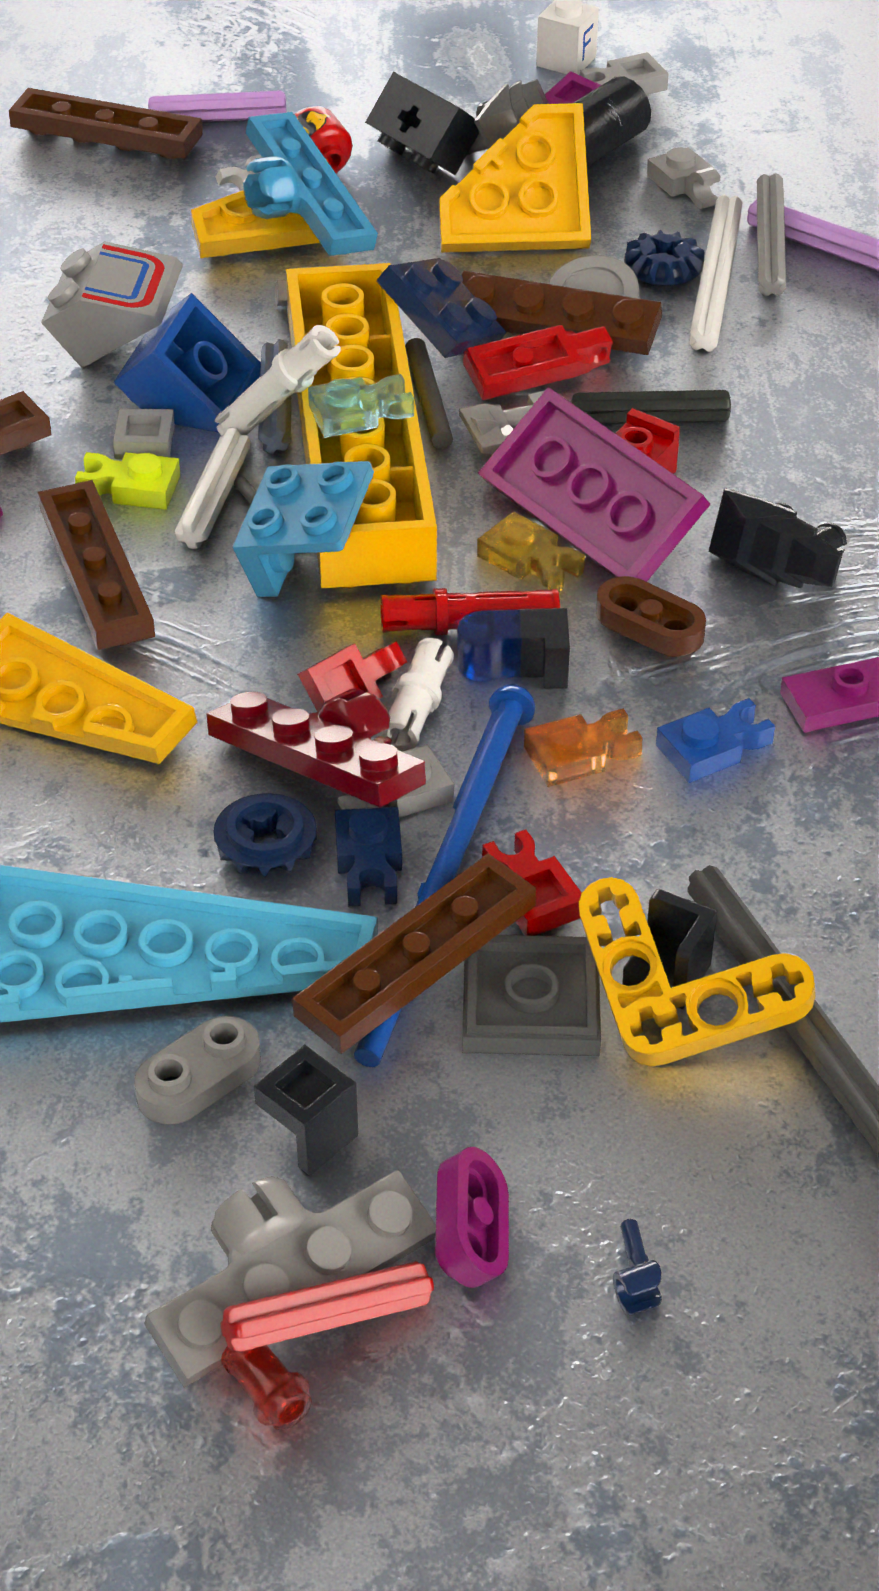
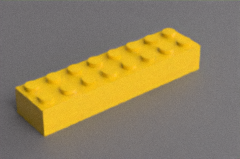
M391 263L286 269L291 348L298 344L316 325H323L333 331L339 339V343L336 346L341 347L340 353L317 371L312 384L306 390L297 392L306 464L369 461L374 470L373 477L344 549L339 552L317 553L321 589L437 581V524L399 308L376 281Z

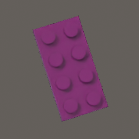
M547 387L478 472L489 485L612 576L635 577L646 582L711 505L699 491L549 387Z

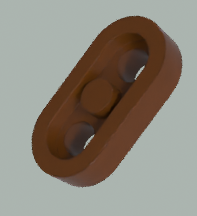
M615 577L605 581L597 591L596 616L599 622L608 629L670 657L689 655L703 645L706 616L703 610L694 603L635 577Z

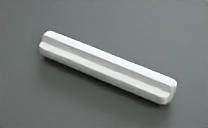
M237 428L227 429L224 436L219 438L175 529L176 539L180 542H185L189 549L200 548L202 542L208 539L251 447L249 437L241 435Z

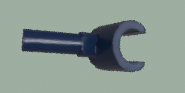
M627 1219L621 1223L620 1229L629 1268L613 1274V1285L622 1310L626 1315H633L661 1304L662 1296L658 1285L661 1282L662 1272L660 1265L655 1260L649 1261L648 1256L645 1254L638 1222L634 1219Z

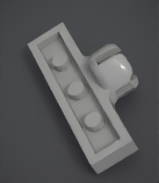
M399 1169L324 1212L312 1213L303 1208L287 1182L274 1176L253 1182L252 1184L258 1192L250 1198L241 1189L220 1205L215 1211L211 1232L228 1257V1266L218 1274L148 1313L144 1322L147 1330L184 1388L247 1351H231L225 1337L222 1336L220 1322L223 1321V1311L227 1307L382 1270L434 1240L436 1224Z

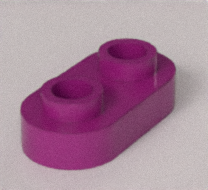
M467 1147L444 1160L437 1172L436 1258L441 1269L450 1278L469 1288L479 1287L504 1273L509 1260V1192L507 1183L501 1169L493 1158L477 1147Z

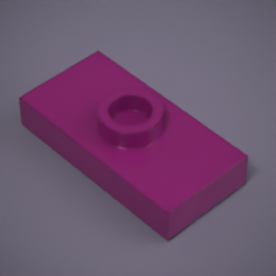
M879 657L782 677L780 694L802 731L805 733L878 717Z

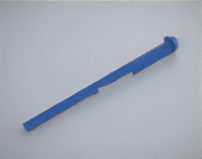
M504 685L498 688L489 699V708L492 714L452 808L455 809V813L426 882L421 883L418 890L416 906L456 877L517 726L529 723L534 717V699L525 688L519 685ZM402 1008L359 1040L354 1052V1058L358 1063L366 1067H377L380 1064Z

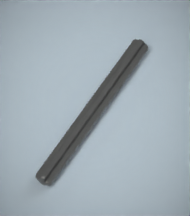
M709 865L701 871L695 870L689 876L690 884L687 888L689 895L695 903L717 911L715 931L740 965L770 955L781 954L717 867ZM785 976L776 977L773 979V991L770 993L778 992L783 1001H789L795 998L794 987L796 985H790L786 981ZM814 1000L813 1008L805 1017L784 1027L879 1157V1085L817 1001Z

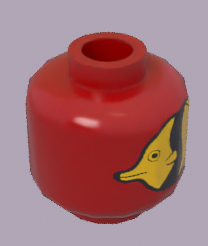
M314 106L296 112L294 115L337 174L345 167L352 153L353 144L350 133L329 109Z

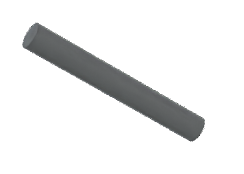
M413 338L405 345L406 354L431 442L435 448L445 449L453 442L449 422L426 344L420 338Z

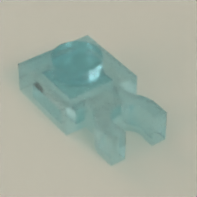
M402 374L385 377L371 385H366L363 378L359 377L354 379H336L327 384L308 387L309 407L324 438L378 428V418L382 417L391 419L414 417V397L411 392L405 393V380Z

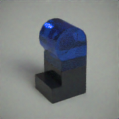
M567 608L483 610L472 612L464 616L459 622L457 628V666L459 672L464 677L480 682L494 681L502 676L543 677L544 689L568 688L570 643Z

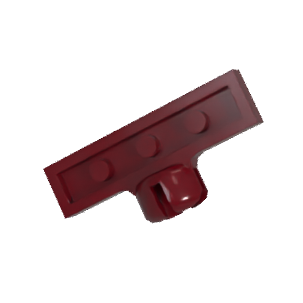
M350 689L327 700L320 712L315 713L291 708L267 698L265 694L260 692L239 693L233 696L229 703L206 713L209 736L379 808L426 784L425 761L398 751L395 746L391 745L392 739L388 736H378L371 740L372 736L389 728L391 717L380 699L374 694L365 693L364 690Z

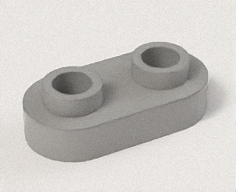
M215 1017L203 1022L145 1060L138 1068L134 1078L136 1101L141 1113L151 1121L160 1124L182 1123L190 1120L255 1075L261 1062L260 1041L256 1029L249 1022L238 1017ZM169 1077L177 1078L173 1081H165Z

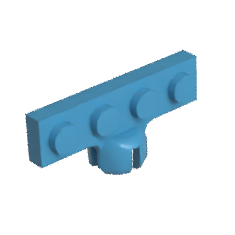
M286 112L248 117L245 133L261 155V158L254 159L246 166L247 171H253L257 174H249L243 182L245 200L248 207L252 208V213L263 219L285 217L290 212L299 214L304 218L329 256L374 250L378 236L377 231L294 113Z

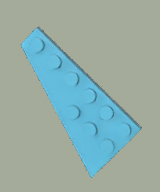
M0 865V1023L303 991L378 935V917Z

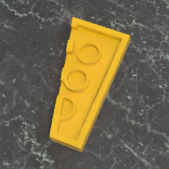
M8 612L0 619V724L160 764L198 723L193 706Z

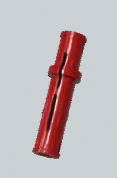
M434 588L433 594H381L380 597L382 604L380 605L381 629L383 633L403 630H434L435 635H448V630L509 628L513 627L514 622L520 617V609L560 608L558 589L447 593L446 588Z

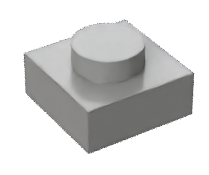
M119 408L113 437L114 459H123L125 452L137 454L151 453L156 456L170 457L175 428L173 409Z

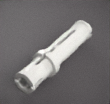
M316 325L294 347L280 351L274 357L270 369L248 387L230 406L216 416L215 422L220 423L216 427L220 435L224 436L229 428H237L241 435L247 436L260 422H263L282 405L289 396L295 392L306 390L312 384L317 371L340 353L341 347L336 346L339 343V339L335 333L323 325Z

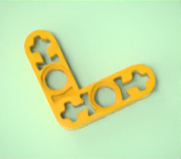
M609 877L598 879L589 884L581 894L579 912L582 925L625 1050L639 1064L650 1067L665 1065L794 1023L805 1017L813 1008L816 997L813 972L807 962L798 956L787 953L770 955L670 988L639 897L634 888L622 879ZM613 900L617 909H620L619 915L625 937H620L614 941L607 919L604 915H601V904ZM629 956L641 957L650 965L649 975L643 982L637 985L626 986L614 980L612 971L619 960ZM785 976L786 981L790 985H796L794 987L795 998L783 1001L778 992L770 993L773 991V979ZM747 985H752L754 998L757 997L759 1012L749 1014L747 994L743 989ZM712 995L728 996L738 1006L736 1015L724 1025L715 1026L706 1023L698 1014L699 1007L706 998ZM686 1006L689 1026L693 1031L692 1034L686 1036L683 1034L682 1024L679 1022L676 1009ZM654 1018L658 1027H665L661 1030L663 1041L657 1044H649L645 1035L638 1036L643 1033L641 1022Z

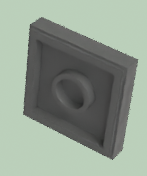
M497 935L464 960L462 1053L600 1056V977L587 937Z

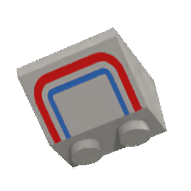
M106 241L87 252L84 248L78 249L62 263L60 267L62 275L58 284L48 295L50 303L41 323L78 365L84 368L161 325L183 264L177 257Z

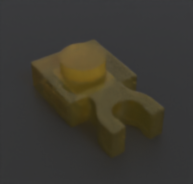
M514 511L477 539V557L520 580L532 573L549 590L558 589V592L563 590L565 572L578 578L584 573L585 555L573 548L557 546V534Z

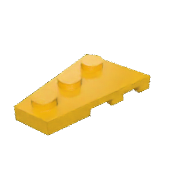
M244 190L191 209V225L200 258L320 243L304 218L297 213L290 212L285 217L263 219L255 216L252 213V208L248 207Z

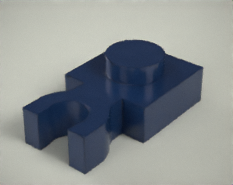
M398 807L334 810L338 874L348 873V907L361 906L360 891L369 886L379 887L384 891L385 905L397 904V877L395 871H402V844Z

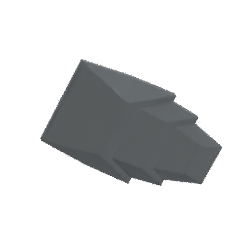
M538 79L524 84L520 80L510 87L508 84H505L489 102L486 101L479 104L476 111L477 118L474 121L480 133L467 155L489 149L499 138L504 139L520 123V118L534 104H549Z

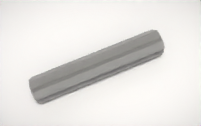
M775 173L771 176L763 174L756 181L759 291L764 296L771 294L779 296L786 290L783 178Z

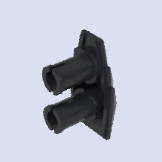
M725 488L708 552L774 586L781 582L798 588L803 587L804 583L832 587L835 584L841 558L845 549L840 547L847 545V538L842 528L834 523H823L815 528L797 518V511L793 510L786 503H773L763 498Z

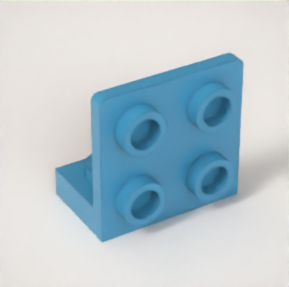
M369 461L267 466L232 547L257 597L279 595L287 573L293 568L295 553L339 552L344 549L374 474Z

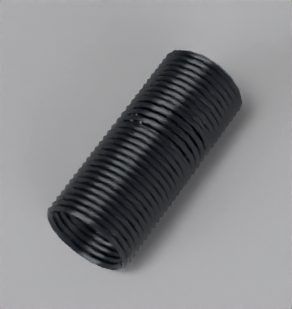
M625 76L612 78L574 102L583 103L587 167L646 130L651 121V107L644 90L634 80Z

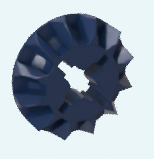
M659 230L655 235L641 233L638 240L627 242L624 263L633 270L637 279L658 286H673L689 282L700 275L704 265V250L697 246L696 239L681 238L678 231L673 234H664Z
M273 793L254 794L229 804L217 817L213 830L214 842L217 845L220 860L233 861L239 873L256 867L264 877H266L270 868L277 866L291 872L296 859L310 858L312 844L317 840L316 822L310 810L301 802L291 797ZM276 829L277 839L267 837L262 843H255L254 835L265 837L269 832H273Z

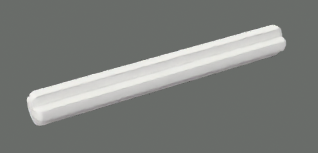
M724 194L716 200L690 330L689 344L695 350L703 348L709 352L717 347L742 214L743 202L738 196L729 198Z

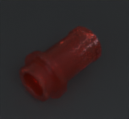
M267 1345L241 1352L231 1351L228 1346L222 1353L221 1364L229 1374L234 1376L242 1389L254 1402L253 1413L261 1424L265 1426L272 1425L276 1430H286L295 1426L306 1416L310 1410L312 1399L308 1394L310 1389L308 1380L302 1374L290 1372Z

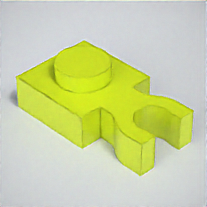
M86 452L83 458L85 472L77 471L75 483L93 480L99 496L112 494L113 504L167 510L180 478L179 458L156 456L151 453L137 454L125 452L122 461H117L100 453Z

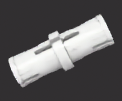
M425 638L419 641L407 673L402 674L400 679H397L392 690L394 703L389 712L391 717L389 728L380 732V736L391 738L395 728L399 729L392 744L397 750L406 751L416 747L427 716L433 713L434 709L438 708L442 699L440 686L447 669L452 664L454 653L447 645L443 649L439 660L436 661L435 657L443 642L439 639Z

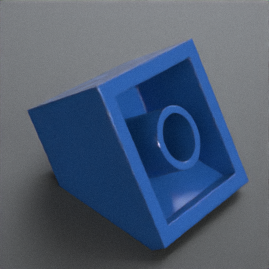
M190 293L165 313L161 325L145 333L113 383L140 409H173L175 425L219 433L216 427L220 423L215 422L216 416L230 406L260 377L261 362L193 293Z

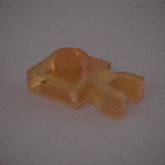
M622 708L606 713L600 720L591 724H587L583 716L579 714L524 729V748L547 787L605 772L606 759L629 760L640 757L643 738L638 731L627 734L628 714Z

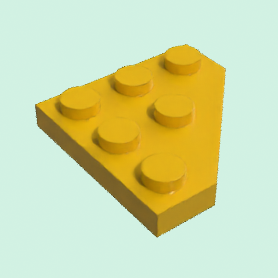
M583 103L534 104L520 118V123L504 139L499 138L473 164V169L456 186L452 185L440 197L441 253L590 249L591 227Z

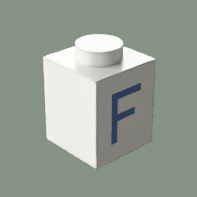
M554 0L538 16L536 66L568 74L571 71L579 75L580 70L585 69L596 58L599 7L584 4L581 0Z

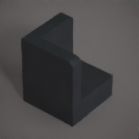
M656 889L649 899L647 923L670 988L703 978L711 966L717 911L667 891ZM631 956L623 968L622 985L632 986L643 982L649 975L650 965L641 957Z
M305 1044L254 1085L255 1104L296 1135L298 1167L308 1175L314 1174L358 1136L356 1082Z

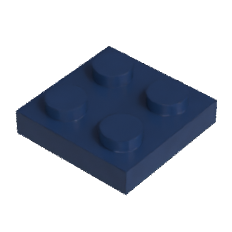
M441 258L389 265L376 280L444 358L462 355L470 347L501 340L507 333L496 321L497 315L493 308L482 299L475 297L462 283L463 277L459 270L451 263L441 260Z

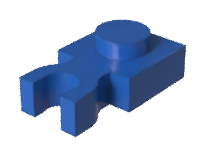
M748 698L735 703L725 715L719 717L710 708H706L657 727L656 746L686 781L691 783L741 763L743 749L756 750L773 744L775 725L769 719L758 724H752L754 723L756 705Z

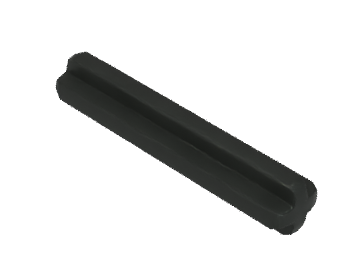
M726 390L578 392L573 394L571 400L572 404L601 424H625L627 413L632 408L669 423L725 422L729 420L731 413L730 395Z

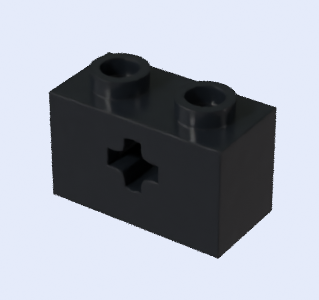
M394 71L365 123L381 133L377 142L399 155L403 154L405 148L411 150L413 153L409 160L432 174L435 173L439 166L456 175L480 133L473 116Z

